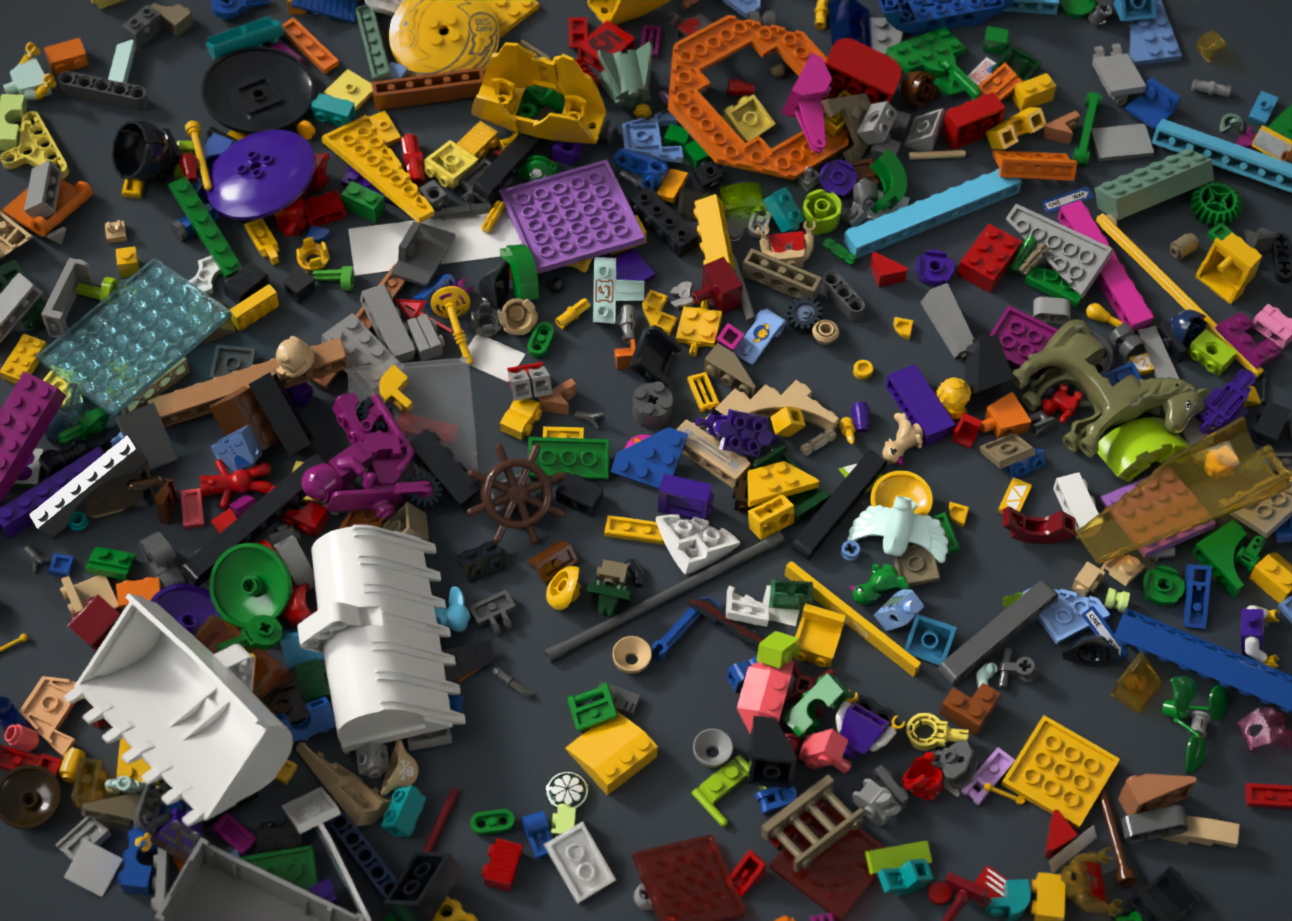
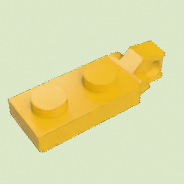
M263 218L244 224L245 230L263 258L268 257L272 266L280 263L277 254L279 252L278 243Z

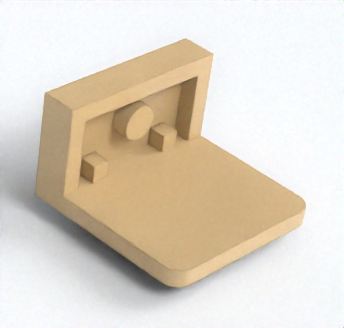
M97 575L75 585L72 584L69 576L61 579L64 587L60 588L64 599L69 598L71 604L67 606L72 616L80 613L85 608L86 602L97 594L115 610L119 608L117 599L106 576Z

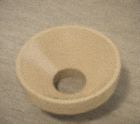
M636 636L624 637L613 648V661L617 668L625 673H639L650 663V646L642 638ZM634 655L637 657L638 662L633 665L628 664L625 660L626 657Z

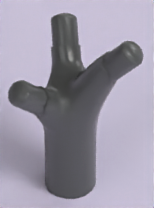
M576 411L575 418L589 421L596 429H599L600 427L596 419L603 417L605 413Z
M31 545L25 546L24 551L30 557L33 564L32 572L36 573L38 563H48L49 559L41 557Z

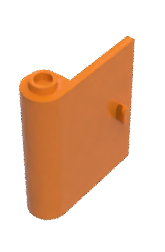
M61 179L55 214L45 219L41 216L33 219L24 211L28 188L4 207L2 212L36 234L44 237L93 195L92 187L83 181H79L73 186Z

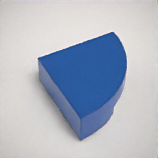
M312 225L306 238L313 237L316 243L323 239L326 240L331 232L329 229Z

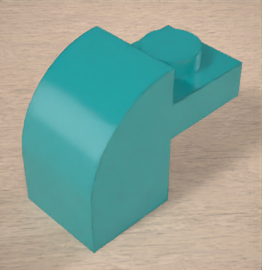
M926 859L909 860L900 868L882 869L877 873L884 893H895L896 896H903L918 891L934 880Z
M1029 879L1006 880L1003 887L1004 897L991 898L988 907L983 906L984 915L1000 917L1007 914L1008 921L1019 919L1026 911L1030 901Z

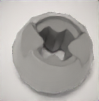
M645 882L636 888L633 897L640 909L651 911L661 903L662 893L654 883ZM647 893L651 894L648 900L644 899Z

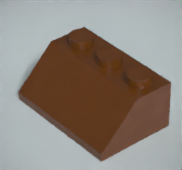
M243 386L209 407L225 436L249 425L262 451L280 440L250 387Z

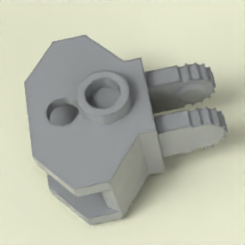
M865 779L863 781L864 788L860 792L855 791L852 794L853 802L856 806L862 808L864 816L877 826H883L891 815L894 816L901 810V806L894 801L892 793L888 789L880 787L871 779Z

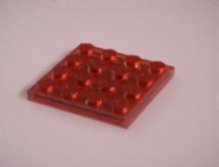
M824 801L819 804L818 808L835 826H838L845 820L839 812ZM812 814L804 822L819 839L829 833ZM857 828L856 830H850L813 859L812 864L806 869L802 868L797 873L793 870L794 859L796 858L785 846L769 864V869L826 912L831 913L835 919L841 921L878 876L877 873L870 874L865 852L886 847L862 829ZM799 830L790 839L802 852H805L812 846Z
M712 834L637 851L631 856L658 921H728L744 917L746 914Z

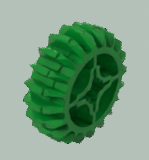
M1218 180L1215 183L1211 181L1197 187L1192 193L1190 201L1191 212L1194 213V218H1200V223L1206 222L1207 226L1212 224L1213 227H1216L1221 222L1229 226L1237 220L1241 213L1242 202L1241 196L1238 195V190H1232V186H1226V182L1220 184Z

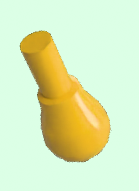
M1092 303L1086 309L1087 316L1091 320L1107 322L1116 328L1123 323L1112 317L1098 303Z

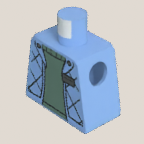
M900 589L874 616L882 627L889 631L905 626L924 607V604L912 590Z

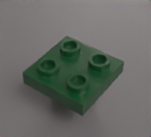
M1010 45L992 67L991 73L1006 63L1024 82L1034 76L1041 67L1042 61Z
M595 580L594 584L589 583L587 591L592 595L599 596V613L602 616L608 610L607 615L613 617L620 600L632 603L633 594L626 586L615 584V588L608 587L609 584L598 580Z

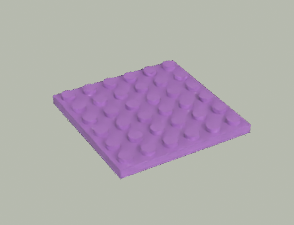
M607 160L499 191L521 244H525L532 254L537 274L645 243V236Z

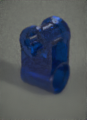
M5 696L0 697V709L8 707L5 712H0V725L3 731L6 732L10 725L17 724L29 728L25 719L17 711L11 700Z

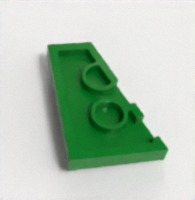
M1035 266L1025 278L1024 283L1054 298L1067 299L1070 301V305L1075 308L1083 299L1056 271Z

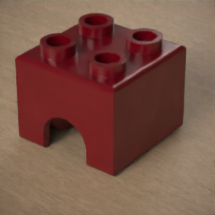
M97 594L86 602L85 608L80 613H76L71 617L68 627L97 652L121 614Z

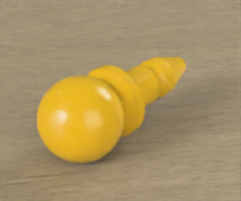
M844 417L839 422V428L842 434L846 436L847 441L853 445L855 442V423L852 418Z

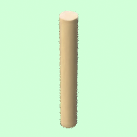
M965 150L909 153V160L964 158L966 153Z

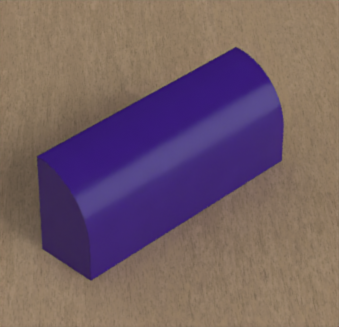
M916 364L888 374L885 387L902 413L906 414V418L910 421L911 425L915 423L920 425L924 434L922 438L924 446L943 439L954 429L956 424Z

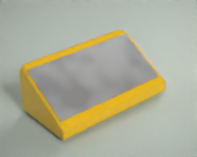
M1262 125L1252 143V147L1281 160L1284 151H1292V140Z

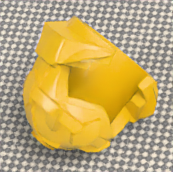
M953 377L940 383L941 385L934 393L952 419H961L963 413L968 414L969 412L966 411L965 405L970 401L972 391L967 382Z

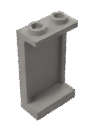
M68 259L41 314L49 337L68 341L70 333L65 319L78 295L75 288L79 282L94 286L89 265L84 260Z

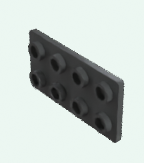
M413 221L399 245L398 261L391 271V276L427 287L452 245L456 234Z

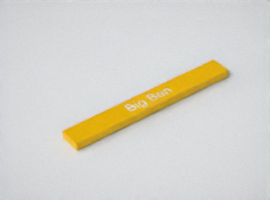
M790 561L786 565L785 576L826 609L846 615L845 624L912 677H915L919 672L920 661L794 562Z

